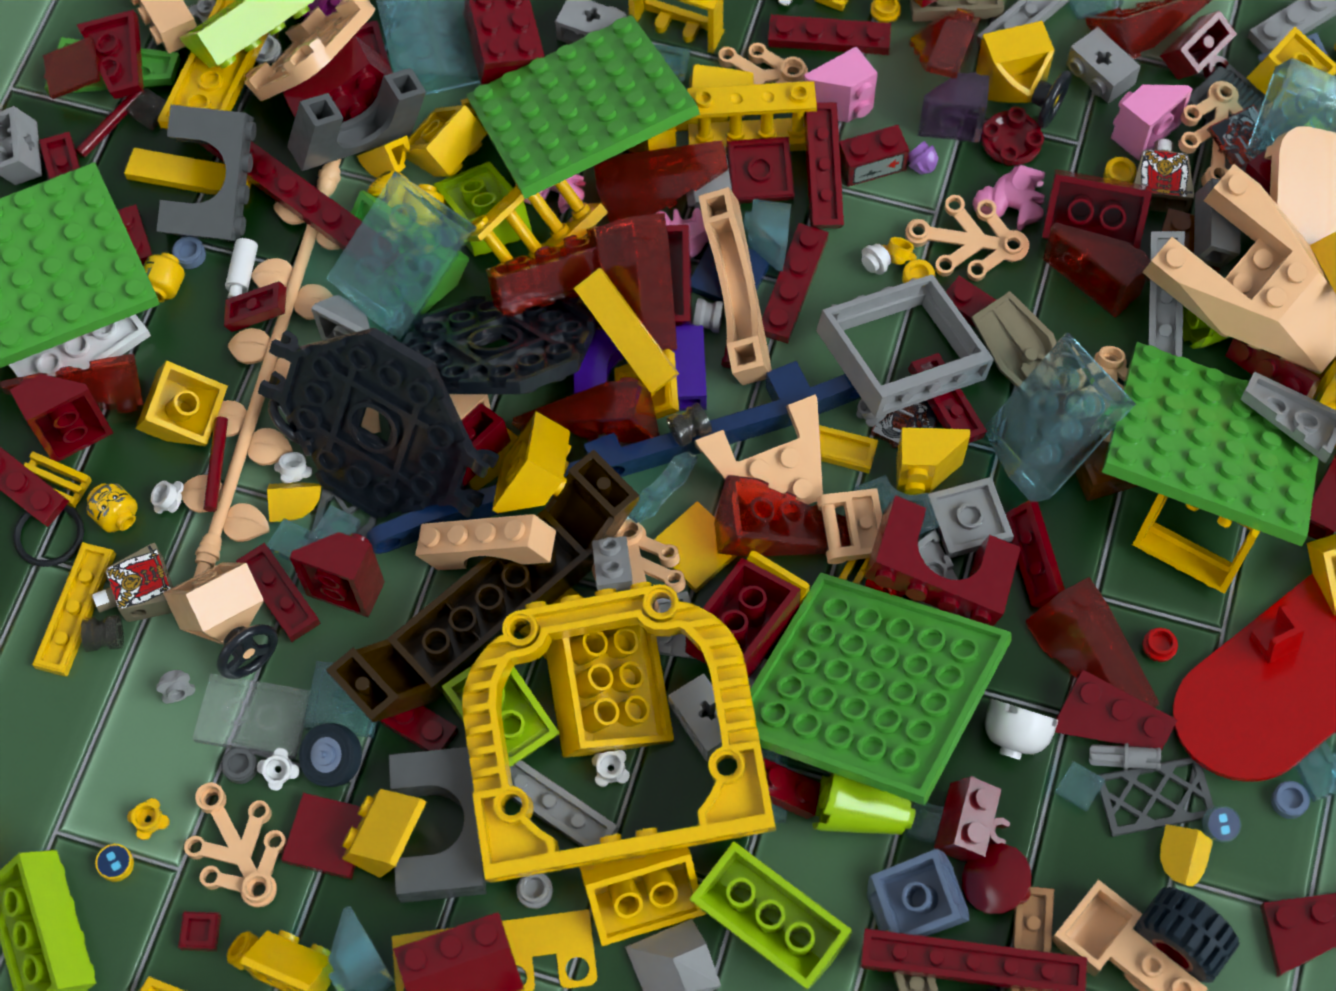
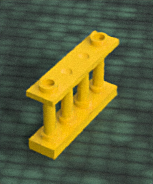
M814 81L687 88L688 93L696 102L700 112L699 115L693 117L698 118V123L688 124L689 149L725 145L727 155V141L789 136L790 151L806 150L804 115L805 112L817 111ZM792 113V118L773 119V114ZM761 115V120L742 121V116ZM729 116V122L711 123V117Z
M566 180L554 185L573 210L571 212L572 217L566 223L560 222L540 193L527 198L551 230V237L545 243L540 244L514 210L525 200L516 185L486 215H481L474 219L469 225L471 229L463 237L466 241L484 240L508 271V279L501 285L503 290L510 296H523L608 213L601 203H583ZM504 219L507 220L530 251V258L523 264L518 265L493 232V229Z

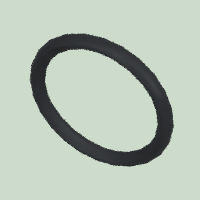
M68 504L63 509L74 518L77 525V536L73 546L60 557L40 560L27 554L21 544L22 528L29 517L32 516L26 511L20 517L14 529L13 539L17 553L28 563L39 567L55 566L67 561L77 552L83 541L84 523L79 513Z

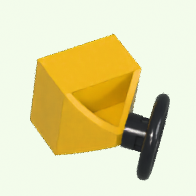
M1042 20L983 34L976 72L987 100L1007 103L1031 102L1041 107L1038 126L1044 129L1050 125L1056 116L1068 91L1072 75L1070 71L1064 70L1059 74L1053 85L1047 82L1055 50Z

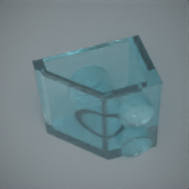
M350 905L344 908L328 960L334 971L329 973L328 976L337 991H384L394 985L395 982Z

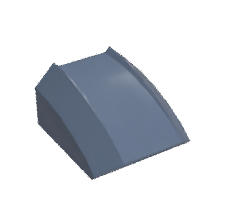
M934 849L870 875L868 878L867 897L878 929L881 931L928 936L969 921L968 907L953 871V866L945 852Z

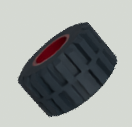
M1163 887L1135 926L1136 931L1198 981L1210 983L1216 979L1240 944L1238 936L1232 927L1216 910L1192 894L1172 887Z

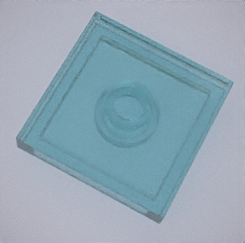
M316 661L304 721L305 730L310 731L314 727L325 723H335L349 728L356 736L374 738L377 722L372 723L326 672V669L333 663Z

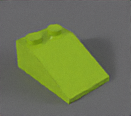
M489 161L433 184L437 188L436 192L441 193L445 197V209L464 244L475 257L481 254H488L492 250L484 240L466 241L463 236L471 229L469 227L470 223L477 217L486 215L513 189ZM523 201L514 210L532 232L525 202ZM506 219L493 229V232L503 245L521 240Z
M471 667L442 685L444 696L463 724V691ZM513 667L502 690L501 712L510 767L560 734L518 671Z

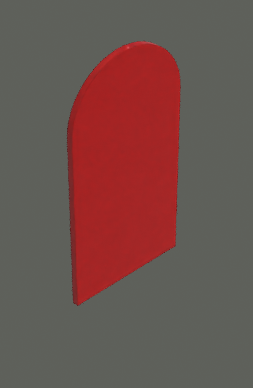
M1313 573L1194 667L1179 685L1173 704V718L1177 719L1174 728L1181 745L1191 756V759L1195 760L1206 770L1235 781L1255 782L1272 779L1292 769L1336 733V616H1334ZM1287 604L1305 629L1299 650L1269 664L1251 639L1250 634L1253 629L1276 619L1278 608Z

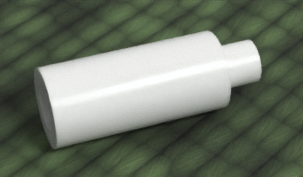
M239 238L235 241L225 288L229 290L228 299L248 292L258 244L253 240Z

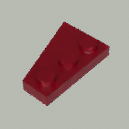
M1081 669L1055 718L1058 720L1055 732L1124 745L1129 743L1130 746L1161 748L1162 751L1177 719Z
M1336 893L1264 902L1261 904L1260 908L1277 978L1336 947Z

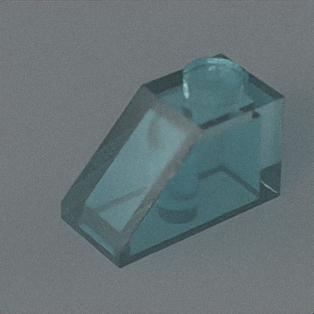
M753 199L752 211H745L743 223L744 230L749 231L747 244L773 268L783 271L788 242L791 204Z

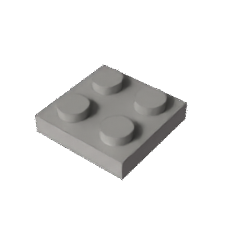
M992 477L927 495L926 500L946 555H949L950 558L977 551L989 534L1006 542H1012L1014 535Z

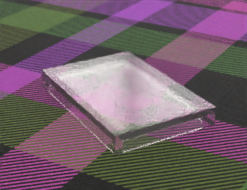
M210 673L192 739L196 743L231 749L245 747L252 752L272 756L276 749L283 748L288 751V758L296 760L313 693L311 690L241 678L227 679L222 675Z

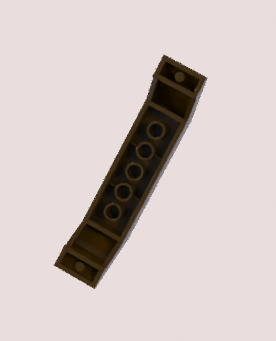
M594 449L568 470L567 481L561 493L557 497L553 496L545 509L536 515L556 530L550 563L522 565L508 559L487 556L389 638L359 649L353 647L326 669L329 676L372 723L436 702L444 695L442 685L471 667L490 642L498 636L504 635L502 632L503 623L510 613L524 610L527 604L544 601L547 605H551L592 571L594 564L592 541L615 537L640 500V495ZM527 624L519 625L515 629L514 635H516Z

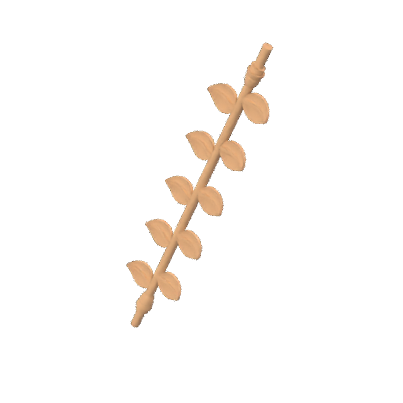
M341 159L324 164L322 169L318 171L317 189L328 197L335 192L337 184L341 180V170L339 168ZM279 202L275 203L274 210L284 222L292 225L305 223ZM309 224L306 226L294 267L286 260L272 258L260 263L252 272L251 278L258 288L280 281L287 287L285 314L277 316L271 338L263 330L249 328L237 333L228 344L230 352L237 361L247 365L262 361L263 363L248 409L246 410L239 402L227 400L222 402L217 416L228 419L226 437L238 434L239 437L223 485L220 482L217 511L213 514L208 533L204 535L199 544L200 546L195 551L197 567L193 577L214 567L216 562L219 561L223 530L226 536L235 542L249 541L270 532L268 521L255 506L246 503L230 506L247 453L254 463L267 466L279 462L282 455L293 452L289 441L281 432L272 428H261L255 431L265 400L264 396L258 394L260 383L263 380L269 382L274 371L280 373L286 379L291 363L284 358L278 359L277 356L269 353L271 342L274 339L281 341L283 332L288 328L293 309L300 317L314 320L315 318L311 310L313 305L333 297L330 291L321 285L307 284L300 288L315 240L325 249H341ZM208 475L195 476L184 484L183 491L181 492L182 500L194 512H208L203 509Z

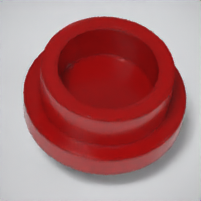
M1154 628L1145 635L1143 650L1150 659L1157 662H1165L1172 659L1176 654L1178 641L1170 630Z

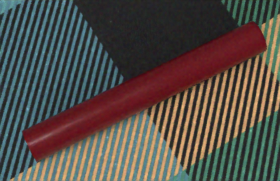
M146 92L127 96L75 149L76 153L80 157L86 158L146 96Z
M222 416L216 417L214 423L203 509L208 512L217 511L228 427V419Z

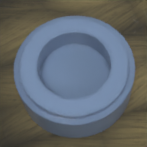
M186 236L176 241L173 245L172 255L178 258L179 264L184 269H194L204 262L206 251L198 238Z
M1286 781L1278 785L1271 796V803L1277 814L1287 819H1295L1308 809L1310 796L1306 788L1300 783Z

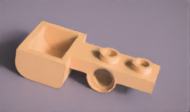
M1099 879L1052 938L1055 945L1064 954L1087 957V972L1093 976H1096L1109 960L1124 972L1128 982L1139 991L1208 990L1206 986L1132 929L1142 916V913Z

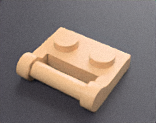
M877 488L824 494L817 497L818 510L822 511L829 548L826 551L827 562L829 564H840L848 560L870 558L882 519ZM844 506L851 546L842 547L835 512L836 507Z

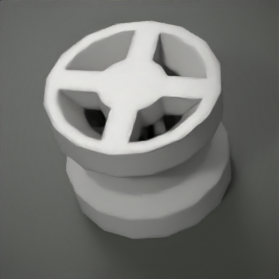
M698 298L693 324L695 326L703 325V328L710 329L713 333L719 334L724 302L716 301L713 304L707 303L705 299Z

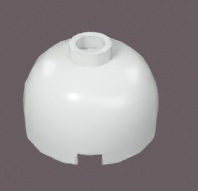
M990 698L984 724L986 734L990 740L1001 746L1000 754L1020 760L1022 753L1034 755L1043 751L1050 744L1058 720Z

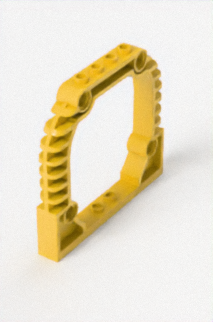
M639 582L632 584L630 590L616 592V589L608 588L595 592L594 597L582 599L581 595H570L561 598V603L547 605L544 601L529 603L526 605V609L510 613L505 618L502 627L504 635H500L490 642L475 663H473L464 686L462 710L474 787L472 794L486 881L490 883L776 831L748 675L740 646L734 635L721 620L697 605L679 602L676 592L667 585L651 586V582ZM661 598L671 601L670 609L664 613H658L653 610L654 603ZM528 624L531 626L530 634L526 638H514V631L519 625ZM637 624H640L648 633L655 636L685 635L703 653L710 670L722 740V747L716 749L709 759L708 768L715 784L708 798L698 810L700 826L658 833L657 828L642 829L635 832V838L622 840L620 834L609 835L599 838L600 844L559 851L558 841L543 832L532 822L531 816L534 809L532 799L522 789L513 786L501 712L502 690L513 667L517 664L539 659L548 651L552 640ZM726 758H731L737 762L736 771L729 776H724L717 771L718 764ZM513 797L521 798V810L515 815H507L505 812L507 801Z

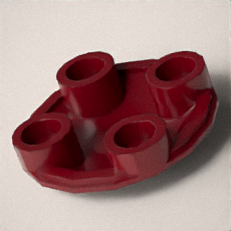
M1012 107L1010 110L994 114L986 121L981 132L982 145L986 153L995 161L1005 165L1019 166L1030 162L1039 154L1044 142V135L1038 123L1027 115L1026 111L1021 107Z
M1004 843L989 844L985 857L967 861L962 873V888L967 900L980 912L988 914L1005 913L1016 908L1018 905L1026 903L1030 898L1031 868L1026 857L1017 848Z

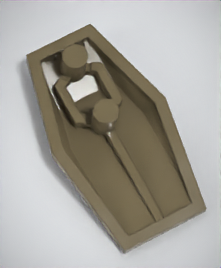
M1010 291L971 317L989 353L994 358L999 371L1040 409L1068 391L1066 387L1068 372L1054 334Z

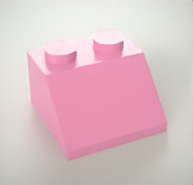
M855 47L805 74L804 82L814 81L816 102H837L838 121L848 123L857 117L862 118L873 109L878 73L860 50Z
M1142 85L1134 93L1128 92L1118 104L1120 110L1113 121L1115 127L1111 139L1140 161L1144 150H1152L1155 141L1165 139L1181 124V114L1188 104L1193 89L1188 85Z

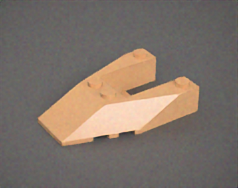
M1233 164L1204 201L1255 241L1241 260L1223 278L1175 238L1171 237L1142 273L1219 335L1226 338L1230 336L1247 343L1249 347L1259 351L1263 349L1281 356L1280 359L1321 374L1336 356V294L1313 250L1302 234L1264 188Z

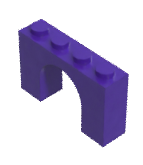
M703 325L647 326L646 329L662 351L670 349L675 353L676 370L679 372V375L676 376L679 411L707 410ZM596 330L579 371L574 373L576 415L609 414V375L615 365L625 358L604 330Z

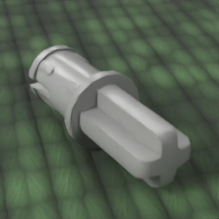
M1125 743L1124 746L1093 744L1089 749V762L1091 765L1124 767V771H1128V768L1156 770L1161 768V748L1129 747V743Z

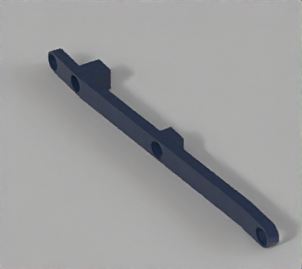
M797 361L766 372V389L773 402L621 447L613 432L585 443L584 453L586 456L594 449L621 477L700 454L702 452L697 449L694 441L724 430L730 445L789 427L793 424L786 406L816 394L818 415L857 400L861 396L846 374L810 388ZM580 460L569 463L568 468L564 473L565 478L568 475V470L571 467H573L576 463H578ZM497 485L477 490L484 494L485 497L479 508L474 507L473 513L469 518L462 515L457 508L451 505L439 507L436 504L379 524L368 531L366 538L370 541L375 554H383L418 541L421 524L484 519L502 514L492 510Z

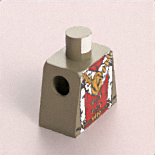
M1159 139L1154 143V150L1146 149L1142 152L1133 183L1151 186L1152 196L1148 210L1167 212L1168 208L1188 213L1194 199L1189 157L1185 153L1173 152V142L1171 140Z
M155 543L108 567L106 574L111 587L92 594L99 613L118 607L119 612L127 622L172 613L163 592L173 588L163 555Z

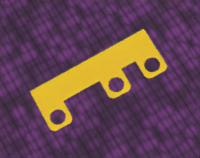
M589 909L502 921L516 965L522 967L527 974V980L522 991H533L535 988L532 957L557 954L559 981L564 988L590 986L596 982L597 970ZM451 928L392 936V948L400 947ZM393 950L396 991H403L405 986ZM575 957L583 958L589 965L588 975L579 981L570 979L565 970L568 961Z

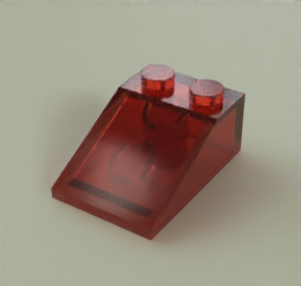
M1057 222L1051 227L1043 256L1045 262L1115 318L1141 294L1147 278L1142 272L1151 262L1145 252L1134 248L1126 241Z

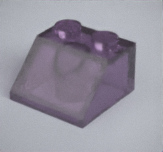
M957 73L925 94L918 136L980 143L987 109L990 76L977 73Z

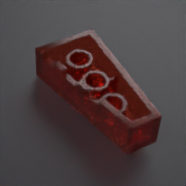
M594 226L587 229L588 235L585 237L577 238V235H571L563 238L564 245L560 247L546 245L536 249L535 257L529 258L528 256L521 255L488 268L486 271L493 304L503 315L514 316L523 313L526 308L532 306H549L556 299L562 297H579L574 288L598 268L603 269L612 283L615 284L616 281L624 279L619 243L599 227Z

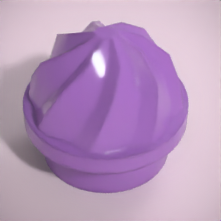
M925 141L919 144L908 155L909 167L919 174H927L934 171L938 162L935 148L933 146L929 147Z

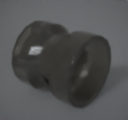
M697 402L688 406L686 412L682 414L675 413L666 418L672 436L681 447L691 443L692 439L697 435L703 437L712 432L711 423L705 411Z
M119 615L107 616L100 622L95 617L83 618L81 637L84 650L86 652L98 651L101 646L108 647L110 650L122 648L124 644V631L121 617Z

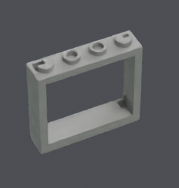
M933 274L916 280L913 278L907 283L894 287H885L879 292L866 296L861 295L839 305L833 304L831 307L822 310L816 329L875 418L986 380L994 360ZM923 305L960 359L881 386L844 330Z

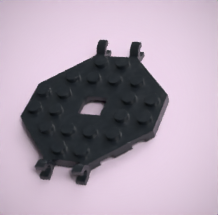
M573 287L563 295H548L547 301H530L529 296H503V302L495 300L486 301L485 296H472L418 316L414 321L415 329L413 332L407 333L402 344L435 363L449 394H528L536 391L538 387L551 382L562 381L566 376L578 372L597 327L602 330L604 329L586 305L583 303L577 304L580 296L574 290L575 287ZM500 339L510 343L497 348L481 347Z
M375 327L303 346L298 345L297 337L286 330L282 334L281 341L274 339L271 342L269 353L279 358H284L291 363L286 379L280 373L274 371L269 382L263 380L260 383L258 394L275 400L280 404L285 415L290 414L298 429L294 434L305 456L311 455L318 469L315 476L322 487L376 519L387 517L390 513L400 511L402 514L423 510L426 506L436 504L439 507L451 505L457 508L462 515L469 518L473 513L474 507L479 508L485 497L484 494L474 489L462 490L460 488L466 470L469 467L476 475L484 478L488 473L489 467L493 469L497 465L500 455L491 450H477L474 448L433 361ZM366 408H372L381 413L390 423L392 429L387 442L361 427Z

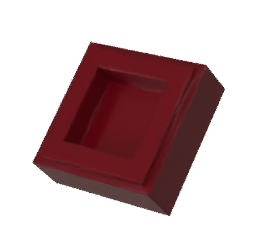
M183 911L178 948L180 950L217 952L221 915L212 912Z

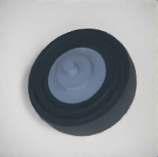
M325 723L311 729L304 737L299 750V762L304 775L311 782L322 787H337L349 782L356 775L362 759L361 745L355 733L349 728L335 723Z

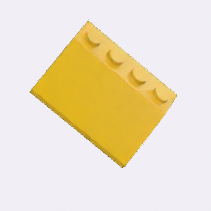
M637 624L552 640L546 656L563 758L595 755L607 751L627 750L674 741L655 635L648 633L641 625Z

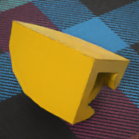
M406 135L357 155V158L362 167L376 178L386 171L394 170L401 172L406 167L404 164L406 152L410 151L408 137Z
M304 482L269 484L267 488L269 522L292 521L303 518L314 509L319 501L321 485Z
M1166 825L1160 851V860L1164 871L1173 881L1190 887L1194 886L1205 872L1213 841L1200 830Z

